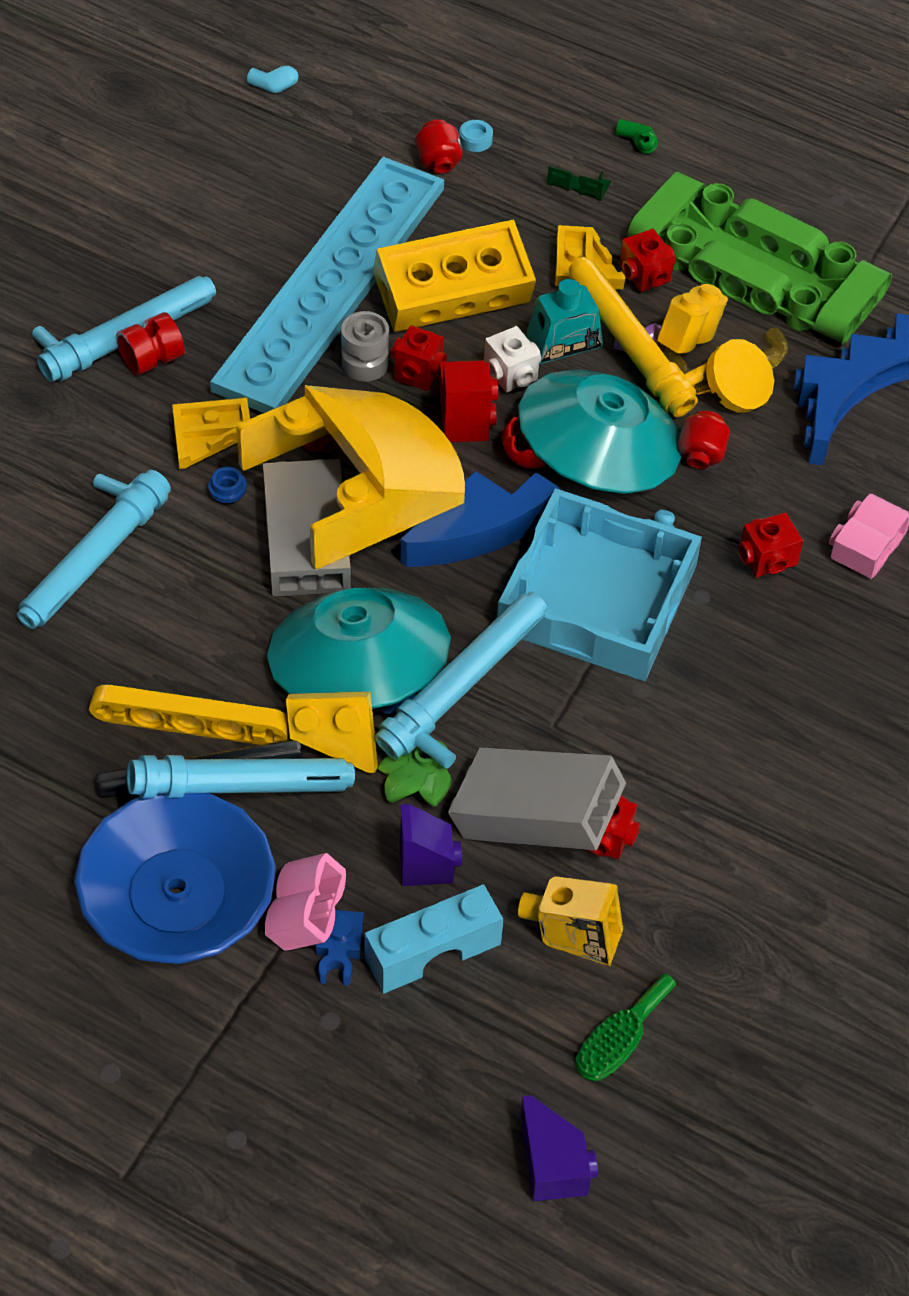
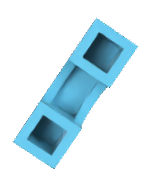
M483 884L366 932L364 959L384 994L422 978L425 965L432 958L445 951L456 949L463 961L501 945L503 917Z

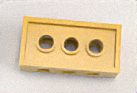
M514 219L378 248L373 273L394 332L407 330L410 325L421 327L529 303L536 283V278Z

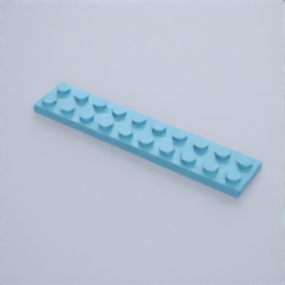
M382 157L210 381L211 392L228 399L247 398L248 407L262 413L287 404L340 332L343 321L354 313L376 283L373 273L376 250L407 241L443 192L444 179Z

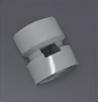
M360 311L351 314L341 325L342 369L347 376L357 381L379 379L388 369L389 325L382 316L370 311Z

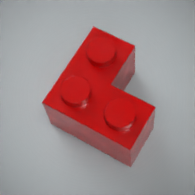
M484 360L440 362L439 395L443 433L450 442L489 441L490 426H496L497 421L496 404L491 403V401H498V380L490 375L489 362L484 363Z

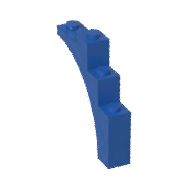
M897 313L893 328H886L884 338L851 334L849 347L841 349L839 359L806 355L803 369L795 370L793 391H799L798 406L806 407L805 420L812 421L811 426L806 425L803 447L810 448L808 464L824 465L829 441L838 423L852 407L882 388L909 379V315Z

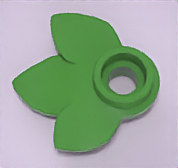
M438 741L439 743H441L443 746H445V747L447 748V746H446L443 742ZM418 747L408 756L402 755L398 760L386 756L378 766V771L388 776L384 785L386 799L389 803H394L419 791L423 799L429 805L435 807L445 797L452 782L447 770L448 768L443 767Z

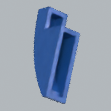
M476 471L465 481L463 504L417 524L401 538L400 563L406 567L448 564L472 559L516 542L535 530L554 489L560 490V488L538 473H535L518 490L510 494Z

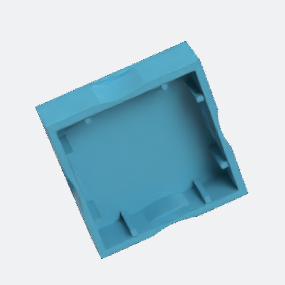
M555 488L535 528L532 544L526 554L519 560L498 602L497 617L521 594L535 592L545 601L547 610L544 612L545 617L523 640L646 681L697 566L702 537L650 519L628 516L605 504Z

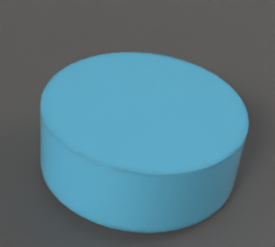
M470 120L463 123L459 129L461 146L472 152H481L488 149L492 145V127L481 120Z

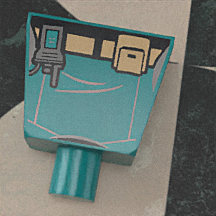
M565 279L559 283L558 291L541 295L536 299L526 338L530 343L533 342L537 345L541 354V362L539 364L603 347L598 306L587 287L580 285L576 280Z

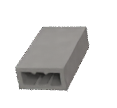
M340 459L263 463L272 597L324 594L350 589L351 567L349 556L317 570L311 564L310 526L319 520L342 511L337 502V489L342 483Z
M479 748L472 764L467 770L466 777L456 797L451 802L448 814L464 839L597 850L626 782L613 757L610 755Z

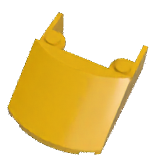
M305 385V396L244 421L236 427L239 465L243 470L252 468L331 434L361 473L344 481L338 487L337 502L342 511L319 520L310 526L311 564L316 570L464 503V473L457 453L448 438L421 411L389 394Z

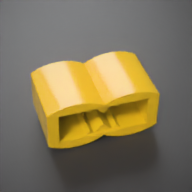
M702 284L692 288L689 293L675 296L671 300L657 341L676 353L690 352L696 347V344L711 341L720 322L728 297L721 294L719 288L710 284Z

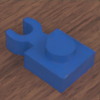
M335 910V922L329 938L324 943L316 944V956H325L319 963L320 983L326 984L327 974L332 969H339L343 972V985L349 986L351 983L352 963L349 958L360 959L364 912Z

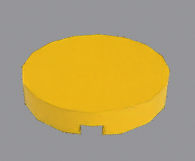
M732 339L717 347L709 356L706 368L708 386L713 394L717 393L722 399L719 402L725 408L737 413H748L767 403L773 393V370L766 355L755 344L743 339Z

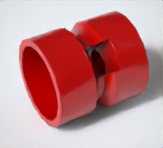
M166 312L146 319L143 327L139 324H134L118 331L116 334L120 354L128 369L136 376L155 369L158 361L166 364L185 354L181 333L172 317Z

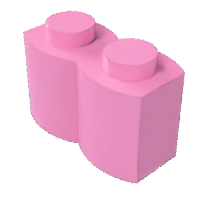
M871 493L863 502L859 500L855 502L849 512L848 522L845 525L839 524L835 528L829 544L833 546L831 559L872 579L904 538L909 526V512Z
M327 853L286 863L277 880V899L272 902L266 915L265 935L284 951L324 943L333 930L335 905L341 899L345 889V868Z

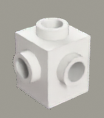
M517 326L485 339L484 363L489 362L490 375L493 378H497L498 383L506 393L519 387H525L538 380L539 363L541 362L540 351L535 343H530Z

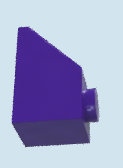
M400 804L399 854L402 886L453 883L454 867L462 866L461 842L453 841L451 824L410 804Z
M532 1095L522 1096L520 1119L533 1202L588 1196L591 1178L598 1177V1167L595 1150H587L584 1133Z

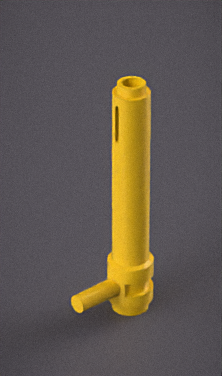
M586 257L575 260L569 267L570 279L576 280L580 285L587 287L598 306L600 319L646 378V386L655 397H660L659 403L667 413H672L674 417H681L690 412L698 403V398L695 395L696 390L693 386L707 379V363L683 374L676 363L670 362L594 261L587 260Z

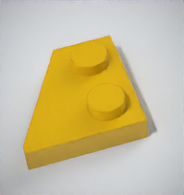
M558 225L555 286H559V283L565 279H570L569 267L575 260L586 257L587 260L594 261L614 289L624 290L625 275L622 271L617 272L612 264V255L600 243V237L593 227Z
M247 398L172 405L179 469H185L237 443V425L250 419Z
M371 691L288 695L286 706L290 739L333 758H343L346 762H351L354 767L365 772H376L378 762L374 738Z

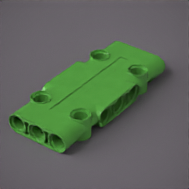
M679 171L675 172L633 218L627 237L654 229L665 244L672 247L675 253L676 262L673 270L683 271L688 269L690 275L700 284L713 285L721 290V294L761 314L772 315L777 312L785 316L786 324L794 330L807 331L812 329L842 345L851 338V334L855 333L881 301L892 280V273L865 260H862L860 263L856 262V251L848 243L833 242L829 244L825 234L817 228L758 200L746 199L740 205L733 203L734 193L728 186L714 183L706 187V184Z

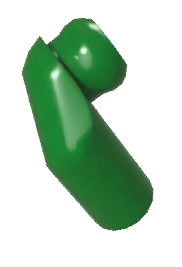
M624 119L619 120L616 135L632 139L637 149L645 154L652 153L657 148L658 140L650 126Z

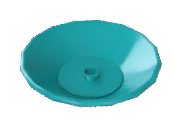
M582 369L552 372L529 385L518 405L520 430L535 455L559 475L590 489L621 494L654 489L674 475L682 457L677 449L680 436L679 429L661 404L640 387L611 374Z
M354 587L321 595L293 610L273 632L266 657L274 681L288 694L371 691L372 709L399 703L426 687L447 663L451 636L442 615L420 597L391 588Z

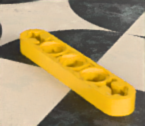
M100 685L96 687L89 706V711L95 718L108 723L258 745L286 741L289 734L288 715L280 710L115 685Z

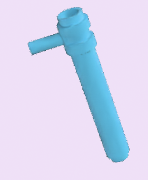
M197 276L83 334L78 335L74 333L60 342L42 326H38L33 330L32 337L44 347L43 353L37 356L39 369L49 382L55 380L62 382L70 378L73 371L81 372L91 367L93 361L119 349L116 341L118 331L134 324H139L143 327L146 319L162 312L168 313L173 320H176L210 303L212 297L216 295L215 286L209 277L205 276L202 278Z
M148 470L146 473H140L129 485L102 474L96 475L93 481L94 487L117 496L115 498V505L19 604L17 617L23 625L30 629H35L37 626L42 627L137 526H143L153 516V509L158 510L168 500V493L171 491V487L163 475L157 471Z
M535 592L521 594L412 700L406 699L396 709L397 714L393 718L387 717L379 725V732L374 736L379 747L395 760H398L402 755L408 756L418 747L443 767L449 768L452 766L456 755L429 735L435 730V723L545 617L544 612L547 610L545 601Z
M141 755L138 760H130L127 767L128 791L130 794H138L140 798H155L157 794H164L166 798H182L184 794L344 792L346 788L353 787L355 781L353 764L346 762L343 758L184 759L182 755H166L164 759H157L154 755Z

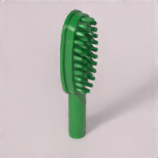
M663 973L630 1010H619L603 1021L590 1034L578 1052L575 1062L577 1072L589 1081H599L614 1073L624 1064L637 1048L643 1036L642 1022L676 986L675 980L670 975Z

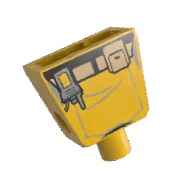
M555 876L549 880L543 896L524 892L520 899L518 916L539 922L544 944L604 965H611L623 932L617 885Z

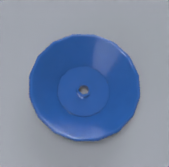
M210 793L184 794L182 798H166L164 794H157L155 798H134L101 820L81 848L74 884L82 916L106 944L141 961L183 964L218 955L253 930L271 902L276 865L266 834L242 808ZM175 888L184 889V891H182L181 893L171 892V890Z

